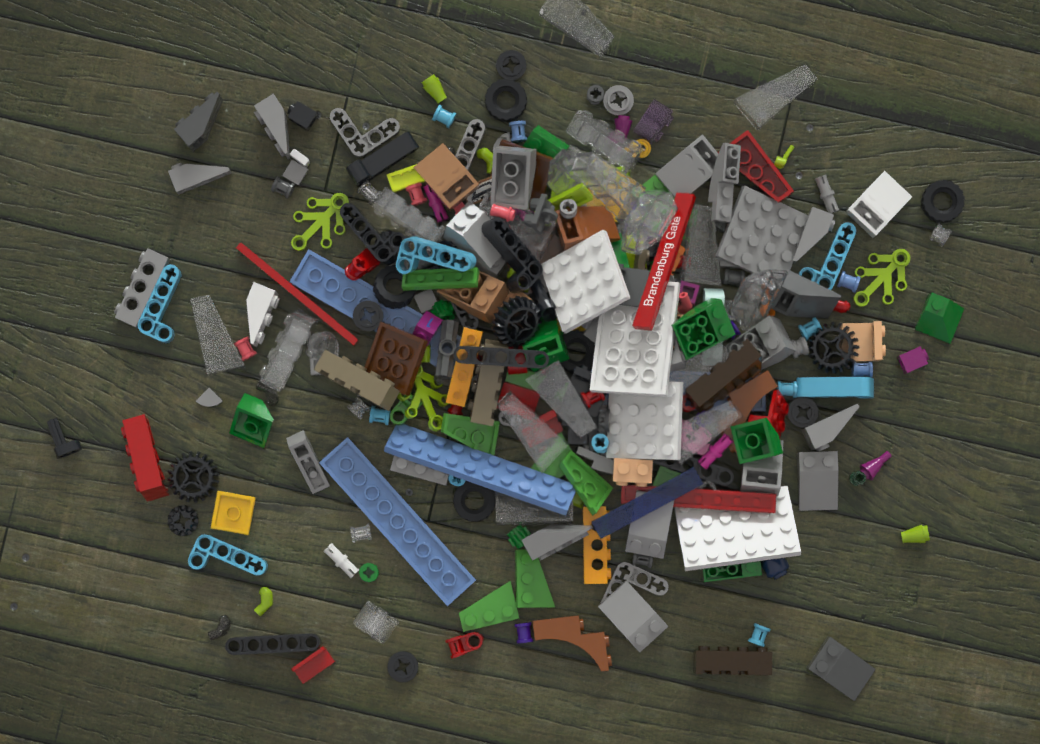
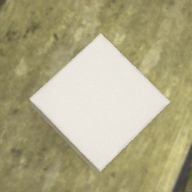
M293 149L290 153V156L302 166L307 168L310 164L309 159L296 149Z

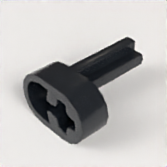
M538 279L531 288L539 303L538 308L544 321L550 322L558 318L555 311L556 306L553 300L549 299L541 280Z
M58 418L47 421L56 446L54 452L57 459L82 450L78 439L66 443Z

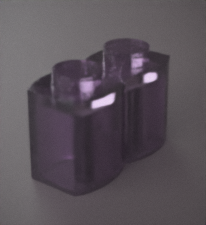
M654 99L636 125L633 133L647 140L650 144H653L654 141L658 143L664 134L661 130L665 125L668 127L674 119L672 116L673 111Z

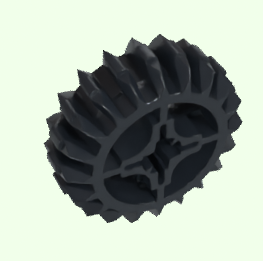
M516 296L514 299L509 297L508 302L503 301V306L498 307V313H493L496 317L492 320L494 335L499 342L508 347L518 348L519 345H525V341H530L532 336L536 337L535 332L540 330L538 325L542 323L540 320L542 316L535 302L523 296Z
M831 322V328H829L828 324L825 323L823 324L825 330L822 331L821 328H817L819 334L812 333L815 340L809 339L808 341L813 344V347H808L809 351H814V353L809 354V358L816 357L812 363L816 365L820 362L818 369L821 370L825 366V373H828L830 368L833 374H836L837 368L843 373V366L847 369L851 368L848 364L849 361L855 364L856 361L852 359V356H859L858 353L854 352V349H860L859 345H854L859 340L858 338H851L855 335V332L851 331L848 333L850 327L846 326L842 330V323H839L836 328L835 322ZM830 333H840L839 336L835 337V339L832 341H828L825 338H823L824 336ZM844 337L848 341V353L844 352L841 348ZM820 343L826 348L823 359L819 354ZM826 343H829L830 345H831V344L834 345L835 343H837V344H836V348H837V350H839L841 353H839V352H837V351H836V352L833 351V353H831V350H832V349H831L830 346L827 345ZM835 355L844 358L838 363H827Z
M189 451L188 458L185 453H182V461L178 457L175 458L178 465L170 464L175 470H168L169 474H173V478H167V481H174V484H171L169 488L173 489L176 487L177 489L173 494L178 495L181 493L179 496L180 500L187 496L186 502L190 503L192 497L194 503H198L199 496L202 501H205V493L208 497H211L212 494L209 490H217L212 484H219V481L214 480V477L220 476V473H213V470H216L218 466L214 465L211 467L210 465L214 460L206 461L208 458L207 454H204L201 459V452L197 451L196 457H194L193 451ZM198 461L203 465L196 470H192L186 463ZM182 468L186 477L180 485L178 476ZM207 469L209 480L205 486L201 477ZM189 472L193 474L197 472L198 475L196 476L198 482H195L194 480L190 482L189 479H191V476ZM195 484L201 491L189 493L184 489Z

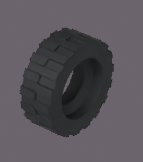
M504 78L503 80H497L495 83L493 82L485 95L486 109L494 119L501 122H512V120L518 119L526 109L527 95L525 89L521 87L519 82H515L513 79ZM509 91L515 96L516 101L511 109L504 110L498 106L497 96L501 92Z
M938 180L930 184L923 192L921 208L931 221L947 223L961 214L965 205V196H963L962 189L952 181ZM940 192H945L952 198V205L946 211L938 210L934 206V197Z
M388 265L384 269L382 268L377 274L373 285L375 298L378 299L380 304L391 309L406 307L408 303H411L416 290H407L399 295H393L387 291L386 283L388 280L398 279L402 282L403 274L397 270L396 265Z
M570 331L563 335L567 348L570 344L579 342L586 349V355L582 360L573 361L569 359L559 363L560 366L571 373H574L576 366L584 365L589 368L593 366L595 343L583 334L584 331Z
M465 481L455 491L453 503L459 516L467 521L478 522L490 516L494 510L496 498L493 490ZM472 491H477L484 497V504L478 510H471L465 504L466 495Z

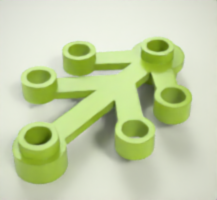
M336 193L331 199L310 197L307 200V206L310 209H316L318 206L329 207L325 212L303 213L302 211H296L293 218L297 223H302L304 220H316L302 236L296 235L293 237L291 245L296 251H303L307 247V241L321 227V246L324 249H330L332 247L330 217L335 212L336 225L334 232L339 236L345 234L344 220L340 215L342 205H336V201L339 199L343 201L342 205L349 203L348 197L345 194ZM311 200L316 201V205L313 207L309 205ZM299 213L303 215L301 220L296 219V215ZM339 226L343 227V232L341 233L336 231ZM298 240L303 241L301 247L296 246ZM325 240L330 241V245L327 247L323 245Z
M897 249L892 255L871 253L868 256L867 261L871 265H875L878 262H891L886 268H864L860 266L855 269V277L859 276L857 274L858 269H862L864 272L862 276H859L861 278L864 276H878L864 291H859L854 295L853 301L856 306L863 307L867 305L870 299L869 296L883 282L884 295L882 296V302L885 305L893 303L892 272L896 268L898 281L895 283L896 290L904 291L907 288L905 266L910 262V254L905 249ZM898 255L903 256V262L897 260ZM876 256L877 261L872 262L870 257ZM899 282L904 283L903 289L898 287ZM858 296H862L864 298L863 303L858 302ZM885 296H890L891 302H886Z
M420 365L414 381L416 391L410 407L404 413L408 419H413L417 416V408L420 401H422L429 417L428 426L432 431L437 432L441 430L443 417L436 415L429 397L436 400L439 406L445 407L449 403H443L441 399L444 398L446 400L447 395H442L424 386L422 380L429 382L433 389H439L442 384L436 386L434 376L424 372L422 365ZM399 393L397 397L400 401H406L410 396L406 395V398H404ZM409 410L413 411V415L409 414ZM433 421L437 423V427L433 425Z

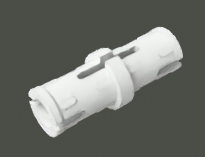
M333 543L323 551L336 563L335 566L340 567L350 578L359 571L347 559L348 556L346 554L343 555Z

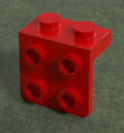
M774 389L768 416L749 415L748 422L767 418L778 433L779 438H781V433L785 430L784 419L785 415L789 412V404L780 391Z

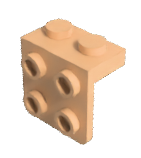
M882 321L843 324L842 330L846 326L850 327L848 333L851 331L855 332V335L851 338H858L859 340L854 343V345L860 346V349H854V352L858 353L859 356L853 355L852 359L856 362L883 360V356L886 355V347L882 345V337H885V326H882ZM844 337L841 348L844 352L848 353V341Z
M614 458L612 481L620 486H628V482H633L636 486L647 487V483H652L653 460Z

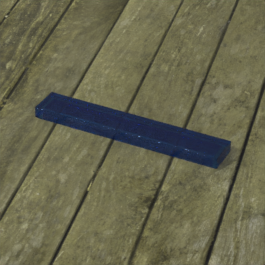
M693 467L591 523L601 540L702 486L703 483Z

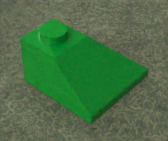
M931 292L928 294L915 330L951 344L964 308L950 299Z
M244 393L236 408L229 434L265 448L274 419L263 400Z
M767 418L730 427L739 464L783 454L779 435Z

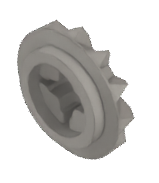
M616 85L606 91L603 102L609 113L615 116L624 115L631 110L634 97L627 87ZM615 93H617V96H619V98L624 99V101L621 102V108L620 106H618L617 103H612L616 99Z

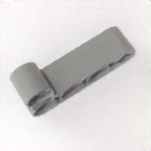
M478 119L472 120L468 124L455 155L458 160H465L467 162L465 168L468 171L485 134V125ZM479 125L481 131L476 132L474 139L472 137L474 133L472 127L476 128V126ZM471 142L475 147L472 151H467L464 149V145Z

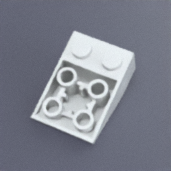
M884 171L849 207L846 213L874 238L912 196Z
M254 282L246 301L250 343L257 347L258 343L262 344L265 333L263 331L265 326L269 327L273 317L271 316L272 309L277 308L280 298H278L279 294L275 290Z

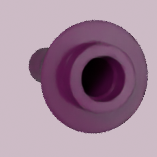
M618 115V119L614 118L618 138L616 150L624 151L625 138H627L633 120H630V116Z
M886 451L879 458L860 465L859 472L861 476L866 480H873L883 464L892 455Z

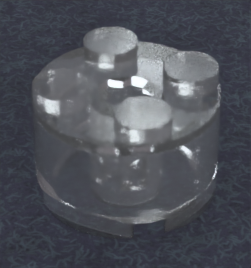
M368 600L356 616L353 624L364 633L369 634L374 640L384 644L399 624V621L392 616L388 618L387 611L381 607L376 609L377 606Z

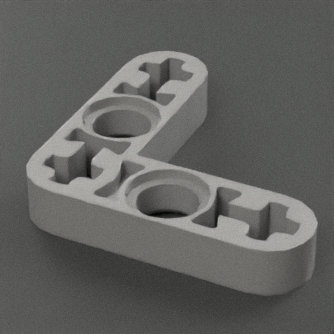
M336 108L330 113L332 124L353 155L358 158L366 156L396 136L400 131L399 122L396 119L389 118L364 135H361L343 109ZM335 114H343V122L346 123L348 121L349 124H345L341 129H339L338 127L342 125L339 122V120H333L335 119ZM388 123L396 124L395 131H387V137L384 138L382 131L379 129L383 128V131L388 128ZM352 128L355 134L353 137L347 138L344 136V130ZM373 133L381 135V140L378 143H373L370 140V136ZM359 136L360 139L357 142L360 146H365L363 147L364 152H355L357 149L354 142L350 145L349 142L354 141Z
M622 562L616 567L601 603L608 598L606 597L608 593H613L611 591L612 584H623L622 581L615 580V576L617 575L620 578L621 571L619 568H624L625 565L628 566L630 573L629 575L625 574L623 579L653 594L664 595L668 591V583L663 578L639 567ZM644 573L647 575L648 580L645 584L637 582L638 574ZM651 577L655 578L653 580V582L659 584L660 581L663 582V586L665 587L664 591L660 590L659 592H657V588L652 585L651 589L647 588L651 581Z

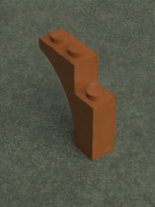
M768 370L747 381L741 388L729 392L727 401L732 409L736 407L737 410L718 421L719 426L717 429L721 436L725 433L733 440L730 427L745 423L754 405L764 395L778 387ZM734 440L728 446L732 454L736 452Z
M579 615L533 620L535 640L558 639L573 643L585 650L595 660L601 671H609L608 666H612L611 654L607 655L606 647H610L609 637L604 634V631L581 634V630H584L583 619H579Z

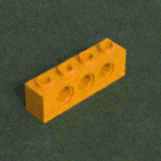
M464 327L460 346L480 347L484 332ZM460 349L457 356L460 360H465L468 357V352L465 349ZM455 362L446 403L466 407L476 364Z
M601 506L598 512L592 516L588 508L583 507V525H591L594 520L602 523L600 531L596 532L590 529L587 531L589 535L583 538L584 584H608L607 580H611V568H607V560H611V549H607V541H610V529L607 530L606 522H610V510H606V506ZM596 539L602 542V548L599 551L593 550L591 546L592 542ZM594 559L602 561L603 566L600 570L593 569L592 561Z

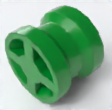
M366 563L361 566L359 575L363 581L373 582L378 578L379 570L373 563Z

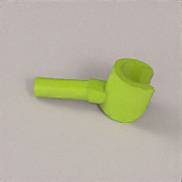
M790 145L783 158L776 157L775 167L782 169L785 166L794 146Z

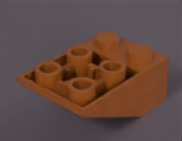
M577 206V214L571 219L562 217L560 210L555 211L558 214V218L554 223L564 251L601 230L607 231L610 242L621 240L609 206Z

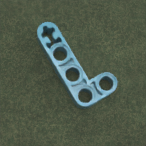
M846 222L838 228L820 272L806 267L798 274L802 276L803 272L810 273L811 281L819 284L820 280L824 279L828 281V289L831 290L855 237L856 227L852 223ZM848 228V232L851 234H848L845 240H841L844 236V231L842 230ZM835 245H841L843 247V254H837L835 252ZM833 262L836 265V271H829L827 263Z
M416 236L406 238L401 242L396 261V268L402 274L415 271L420 259L462 272L470 270L476 265V257L470 252ZM409 241L414 243L415 248L413 251L408 246ZM428 246L433 251L432 256L428 255L426 252ZM445 252H448L450 254V261H447L445 259ZM465 259V261L468 262V265H465V262H464V261H457V260ZM405 260H408L410 263L409 269L404 266Z
M167 265L163 268L138 321L140 332L162 343H170L175 336L172 328L161 323L181 279V271L175 265ZM174 269V273H176V276H171L170 278L168 272H172ZM164 279H165L167 282H168V280H169V282L172 283V285L170 286V285L167 284L166 282H163ZM167 287L168 294L160 296V288ZM154 304H159L160 311L153 314L151 307ZM146 321L152 323V328L149 331L143 330V324ZM164 329H168L170 333L166 339L160 337V333Z
M871 377L796 378L798 398H874V379Z
M206 534L197 538L188 558L189 566L196 570L203 569L207 565L210 556L254 575H263L268 569V564L263 558ZM204 538H208L211 543L207 549L201 546V541ZM223 545L228 548V554L224 557L220 556L218 552L219 548ZM239 553L244 554L246 557L243 564H238L236 561V556ZM197 555L201 556L203 560L200 566H195L193 563V558ZM250 557L253 558L251 560L253 563H259L260 561L263 569L256 572V567L249 565V569L246 568L250 563Z

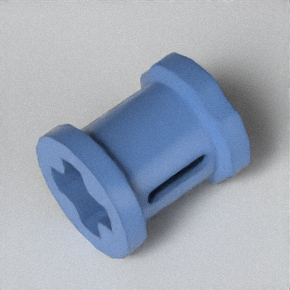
M526 121L509 123L512 130L511 142L519 143L527 140L524 128Z
M842 271L837 287L840 288L842 286L855 293L861 277H854Z
M852 363V377L872 378L873 363Z

